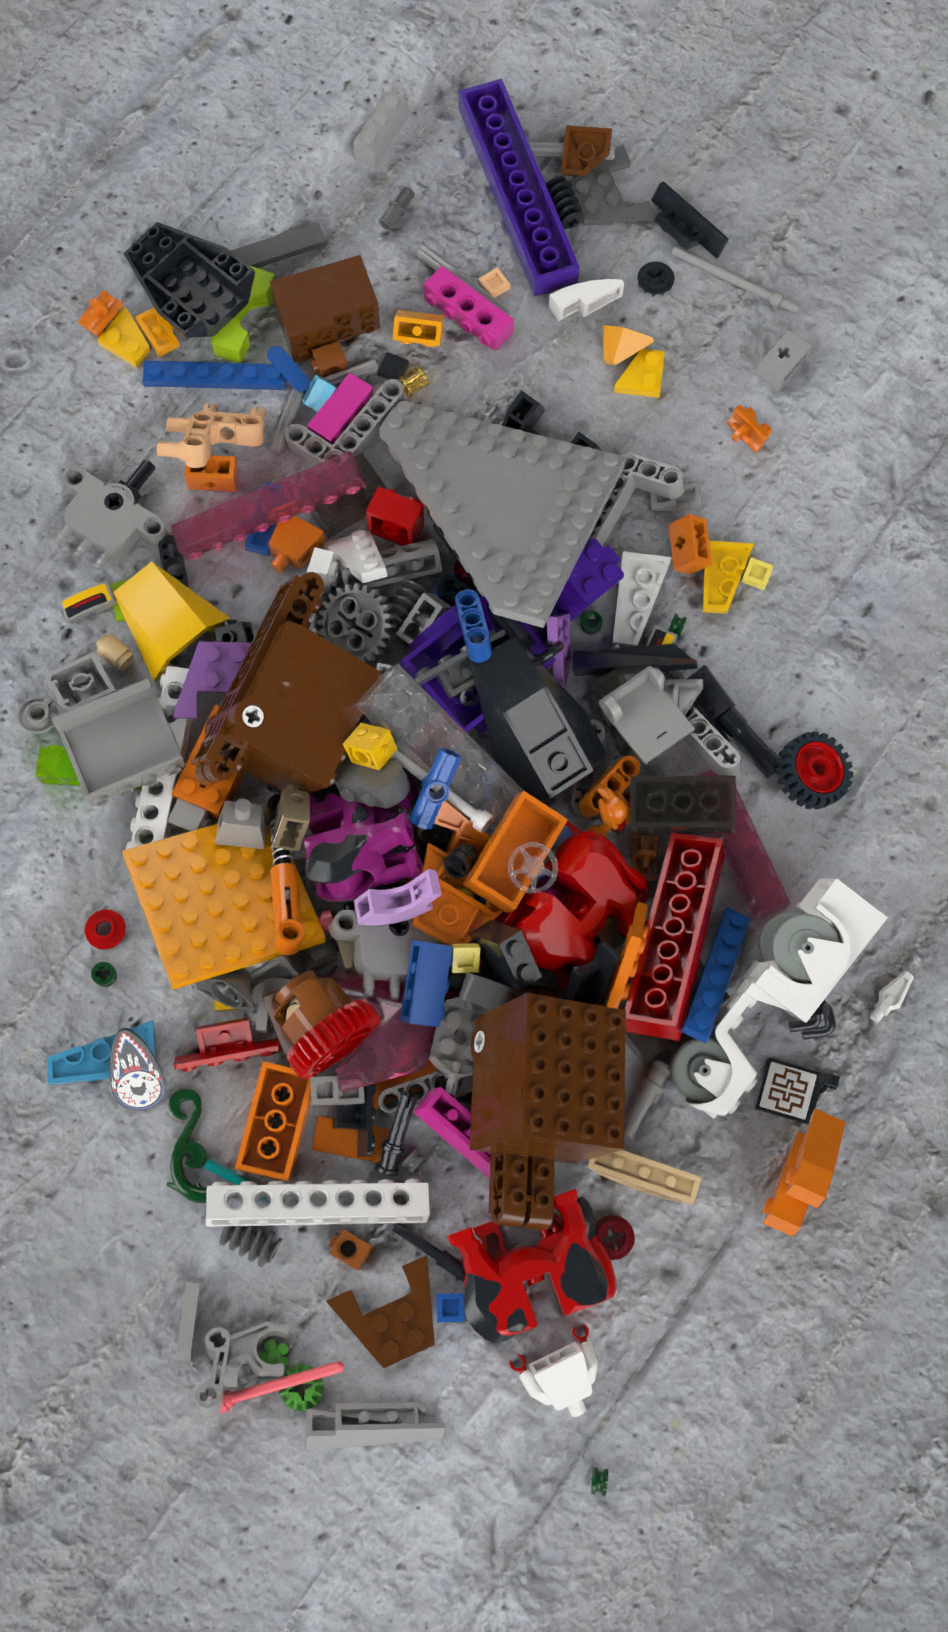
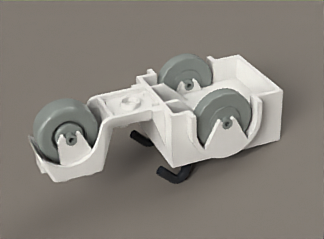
M837 878L818 879L804 899L796 905L805 914L785 912L772 917L765 923L758 940L759 952L764 962L754 960L751 963L752 966L742 977L744 980L717 1014L711 1032L712 1036H710L706 1043L689 1037L682 1041L674 1050L670 1060V1074L675 1086L683 1095L688 1097L685 1098V1101L689 1105L706 1112L713 1119L717 1115L725 1116L727 1113L732 1114L739 1106L741 1101L738 1099L743 1092L746 1091L748 1093L757 1082V1079H755L757 1072L727 1033L730 1028L734 1030L743 1020L741 1014L746 1007L752 1008L757 1001H761L782 1008L789 1015L801 1020L789 1022L790 1033L801 1031L803 1040L827 1037L834 1032L836 1028L834 1011L832 1006L824 999L888 918ZM823 1014L825 1025L818 1027L821 1022V1015Z

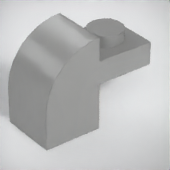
M270 978L254 987L252 998L258 1010L253 1011L252 1026H256L255 1030L259 1034H269L271 1021L262 995L283 988L293 979Z

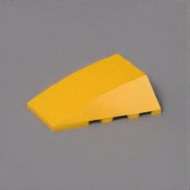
M152 561L113 592L154 682L161 678L162 674L166 673L167 666L174 667L170 663L174 657L209 630L214 635L215 628L223 627L222 622L232 620Z

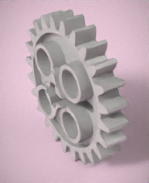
M355 583L354 587L350 584H345V590L343 588H336L337 595L329 594L331 602L323 601L326 611L318 612L324 617L323 620L317 621V624L323 625V629L317 633L323 634L325 636L324 639L367 663V659L369 661H376L375 654H384L381 647H390L386 639L394 638L389 633V629L396 628V625L390 624L389 621L395 617V615L388 614L392 605H384L387 597L379 596V590L373 589L371 591V586L369 585L362 587V584ZM354 601L356 604L355 611L352 613L350 610V605ZM342 612L348 619L356 620V622L353 623L350 620L344 619L339 613ZM371 615H374L375 623L371 627L369 619ZM341 622L343 625V630L339 634L338 625ZM357 625L365 630L370 631L373 634V637H371L366 631L362 629H356ZM359 636L362 638V645L360 647L356 644Z

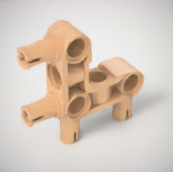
M206 403L202 411L194 413L189 418L168 416L167 432L185 433L180 442L158 441L157 456L179 458L187 466L199 468L207 464L211 456V446L214 444L232 443L251 447L259 446L264 442L263 432L265 423L263 419L266 412L262 407H259L258 411H256L257 406L251 408L250 414L218 412L216 404L211 403L209 408V403Z

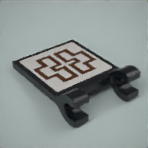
M769 1058L755 1109L809 1125L813 1110L816 1108L821 1086L836 1090L840 1077Z

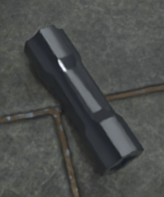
M735 707L723 714L718 719L717 723L750 756L756 767L766 778L775 774V769L779 767L776 765V759L779 756L774 750L769 748L751 729Z

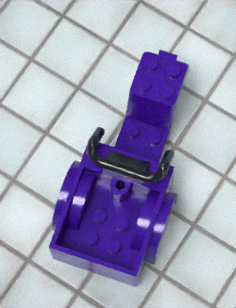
M591 538L586 542L550 616L560 613L570 614L571 622L624 578L623 571L617 565L621 560L609 545L603 548L595 538ZM485 596L480 598L488 631L495 630L498 633L504 629L506 632L505 637L492 645L491 649L514 635L545 668L556 661L554 656L564 649V643L557 641L550 647H545L544 643L548 640L547 622L544 628L495 615L489 608V602ZM456 605L440 616L411 642L408 648L412 652L403 658L392 672L427 716L454 735L455 742L473 728L479 735L487 730L480 701L474 706L467 707L461 703L457 696L449 699L437 677L415 689L411 684L417 678L415 675L417 672L428 666L430 670L439 665L437 662L449 654L455 657L461 653L460 649L465 646ZM467 690V691L465 692V695L471 696V695L473 694L472 691L469 692V691Z

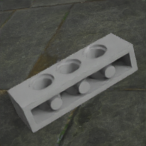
M434 539L380 550L379 553L386 567L388 577L365 583L356 578L350 572V568H344L341 565V561L338 560L344 589L345 584H350L354 587L355 583L362 584V587L369 585L373 588L442 572L439 550Z

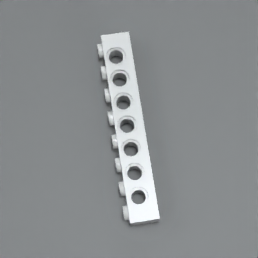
M167 666L166 673L161 675L160 688L162 693L161 698L157 697L166 720L174 713L178 699H172L171 696L175 692H181L189 670L187 668ZM176 719V721L168 723L184 760L192 719ZM182 770L175 775H165L157 778L158 780L151 785L142 786L141 793H138L136 796L135 806L138 808L137 815L131 821L132 840L127 843L126 849L144 845L142 844V839L146 835L154 836L152 842L169 838L171 827L167 820L176 804L171 794ZM155 787H163V791L160 794H152V790ZM153 810L159 811L156 818L147 819L149 812Z
M389 1179L380 1180L378 1183L354 1180L350 1182L351 1184H340L336 1180H328L323 1182V1184H312L311 1181H298L293 1185H285L282 1181H272L268 1185H257L256 1182L252 1181L242 1182L240 1185L215 1182L212 1186H207L206 1227L427 1223L430 1215L428 1183H421L419 1179H409L405 1183H394L393 1180ZM346 1196L353 1203L350 1206H343L339 1203L338 1199ZM375 1196L379 1199L380 1204L372 1206L367 1203L366 1198ZM395 1196H403L407 1203L405 1205H398L394 1202L393 1198ZM292 1197L296 1199L298 1204L294 1207H287L283 1200ZM314 1197H321L325 1204L317 1207L310 1200ZM232 1198H237L242 1202V1205L237 1208H231L227 1202ZM259 1198H266L270 1204L262 1208L258 1207L255 1201Z

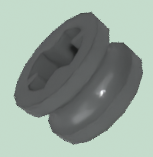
M416 1148L404 1160L401 1167L408 1168V1173L412 1175L425 1161L427 1156L420 1155L419 1149Z

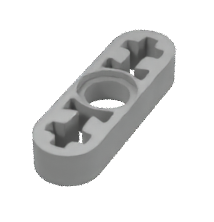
M188 1277L186 1282L177 1346V1360L192 1362L194 1357L203 1292V1278Z

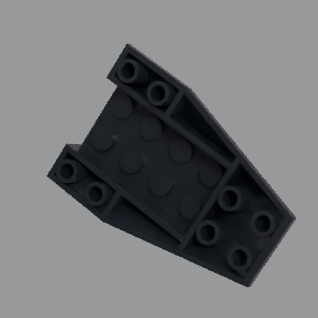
M156 222L123 253L158 314L186 338L215 336L248 305L255 271L226 247Z
M513 635L491 649L492 655L487 661L479 663L472 661L470 667L495 762L514 796L525 791L537 800L542 801L551 799L593 772L606 750L584 709Z

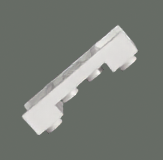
M315 547L307 572H315L321 576L324 587L319 599L323 601L324 593L330 594L333 586L337 587L340 572H337L338 562L335 561L334 552ZM312 613L309 622H311L309 630L317 634V630L314 628L317 615Z

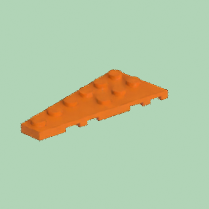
M637 902L633 925L629 927L624 945L625 948L622 949L621 961L611 983L607 1002L604 1004L605 1007L622 1009L618 1007L620 1000L626 1001L631 978L635 976L639 963L637 961L639 955L643 953L647 940L646 936L649 927L644 926L648 908L647 904Z

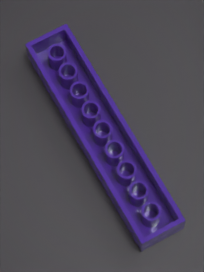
M502 78L460 90V114L534 297L577 284L580 267Z

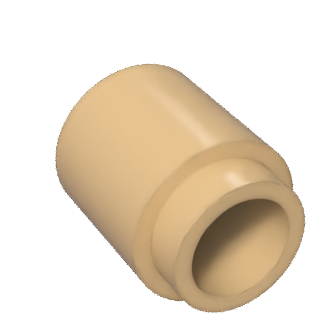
M113 634L102 636L96 644V653L115 669L118 668L121 671L126 669L134 659L131 649Z

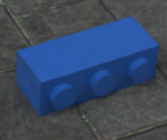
M412 940L400 1014L401 1021L410 1024L440 1027V1022L445 1015L444 997L449 989V967L453 963L452 946Z

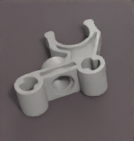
M265 1322L231 1336L224 1328L216 1327L206 1334L205 1345L207 1355L214 1361L210 1383L200 1385L195 1393L197 1409L202 1416L214 1417L221 1411L225 1387H238L241 1365L247 1363L251 1370L260 1377L273 1376L282 1378L284 1376V1365L281 1363L271 1365L263 1362L257 1354L259 1344L269 1336L289 1338L290 1326L288 1324ZM221 1341L223 1346L214 1347L215 1342ZM209 1396H212V1397H215V1398H216V1399H211V1400H210V1404H206V1403H203V1402H202V1401H207V1399H208Z

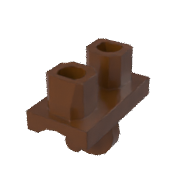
M633 834L631 868L643 875L647 882H657L659 835L645 836Z

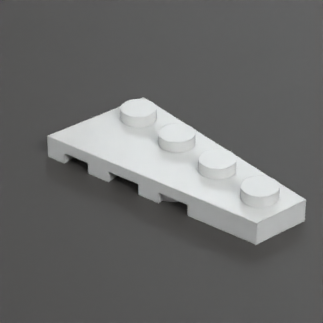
M358 530L349 536L322 542L324 550L334 552L335 560H340L344 568H350V572L362 583L388 577L386 567L370 530Z
M623 551L621 570L624 573V578L619 581L612 646L616 644L625 648L638 646L672 557Z

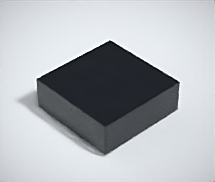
M387 352L378 369V376L388 380L396 379L401 382L409 366V360Z

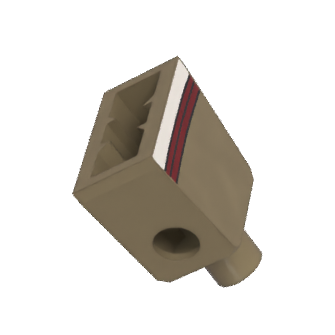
M287 785L281 793L275 813L273 848L299 852L310 822L309 793L301 791L298 785ZM288 821H293L294 825L288 827Z

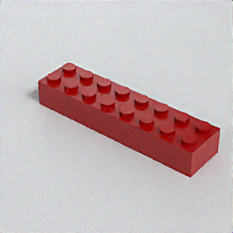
M671 832L647 923L649 929L646 936V944L643 953L639 955L638 967L632 980L625 1006L627 1032L680 1041L681 1029L686 1018L725 859L723 839Z

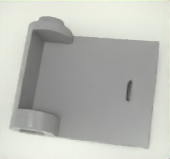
M648 666L599 700L603 713L645 765L695 730L663 690L665 677L658 668L654 669L651 666Z

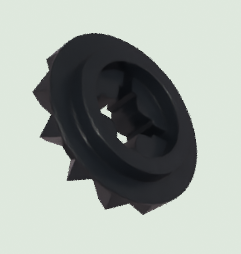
M649 262L643 265L638 272V287L643 289L644 294L648 292L653 297L656 294L663 296L672 289L675 281L674 273L668 265L662 262ZM660 276L659 282L656 281L651 284L652 278L655 279Z

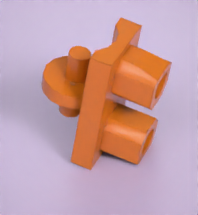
M103 290L97 298L90 299V306L79 318L78 323L95 336L100 337L108 323L119 314L118 311L122 308L123 302Z
M739 405L734 409L733 415L727 421V424L734 431L731 438L734 442L742 439L756 453L762 448L772 433V428L767 423L760 425L755 420L757 415L751 407L744 409Z

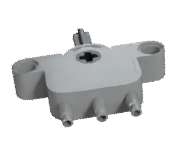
M144 460L126 483L120 480L118 483L104 485V482L82 468H69L64 474V480L74 498L64 511V518L67 524L58 534L55 543L59 546L62 545L73 533L82 540L75 552L76 557L81 558L91 546L102 553L94 565V568L98 571L106 566L111 558L120 559L125 557L139 539L154 547H158L159 541L168 535L163 520L139 504H136L141 498L139 494L140 488L155 471L156 467L149 460ZM82 480L78 484H73L75 481ZM156 529H159V530H160V531H159L158 533H156V534H151V532H152L153 530H156Z
M404 879L388 884V889L403 886ZM342 910L329 925V933L334 939L354 942V965L358 974L363 977L365 997L373 996L374 980L390 981L391 998L398 999L400 982H406L412 940L442 943L411 926L412 919L386 925H358L355 910ZM338 921L345 922L349 930L342 929Z

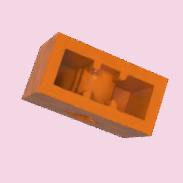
M211 455L207 464L199 468H192L185 464L184 477L189 490L237 492L239 468L235 456Z
M688 514L668 525L672 563L675 571L691 575L712 565L707 520L705 518Z

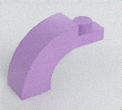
M427 869L411 882L397 888L387 890L368 889L354 900L358 925L374 926L398 923L433 908L432 901L442 895L437 871Z

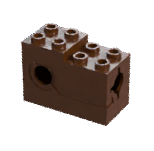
M361 255L269 281L274 308L294 362L309 360L313 357L312 350L340 340H349L353 336L364 333L369 334L380 329L378 301Z

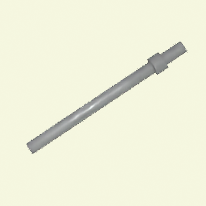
M677 246L672 250L671 255L769 301V304L776 308L780 306L794 314L799 310L800 305L784 298V295L777 291L773 293Z

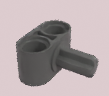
M467 972L458 998L492 1010L511 1001L516 989Z

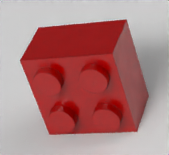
M377 487L366 510L368 531L370 530L372 535L400 546L416 543L425 526L424 505L416 498H406L399 495L393 489Z

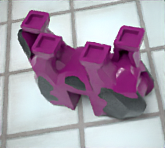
M411 774L407 775L410 781L409 793L400 803L389 808L371 807L364 803L346 801L341 797L335 784L309 794L310 822L308 827L313 836L304 838L307 854L305 872L307 879L317 883V896L319 898L334 903H346L354 901L368 889H377L383 885L396 883L404 878L414 880L424 872L423 863L416 849H411L407 853L387 854L388 851L398 845L408 847L414 845L413 827L405 812L399 814L395 819L385 822L386 817L393 816L394 812L392 809L394 807L400 806L407 809L415 806L419 797V791Z

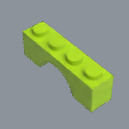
M253 266L250 267L254 269L255 277L248 305L211 338V345H213L215 356L235 363L243 362L250 347L248 332L241 327L242 319L249 311L255 308L269 307L272 300L269 281L276 279L275 274Z

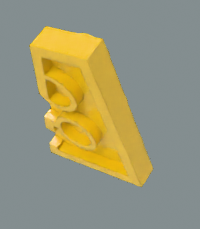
M709 541L712 565L703 569L702 612L727 614L755 543Z

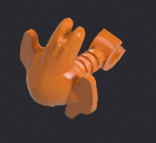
M601 786L597 788V791L605 800V803L603 799L598 800L603 823L588 828V831L595 830L606 837V833L611 828L614 830L618 828L617 824H621L624 820L627 824L631 822L630 808L620 791H617L615 795L611 789Z

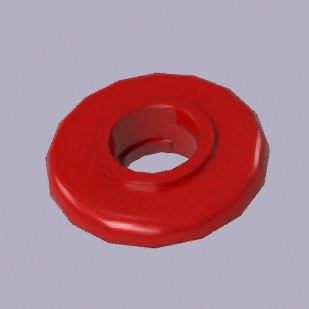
M103 909L96 911L89 917L85 924L84 932L87 941L93 947L107 950L116 947L125 936L126 925L119 913ZM105 922L111 923V932L105 936L99 935V926Z

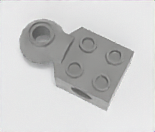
M92 652L48 672L46 677L48 697H34L23 702L17 711V721L25 731L32 734H43L54 728L53 717L114 693L116 689L96 655ZM39 716H42V717H43V718L38 719V720L35 719L36 717H39Z

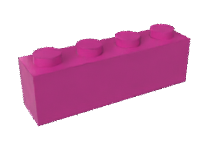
M441 1086L428 1091L414 1110V1113L490 1179L491 1153L470 1150L471 1113Z

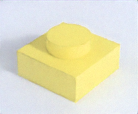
M751 557L741 582L765 590L774 566Z
M479 943L452 944L453 963L450 968L452 973H479Z

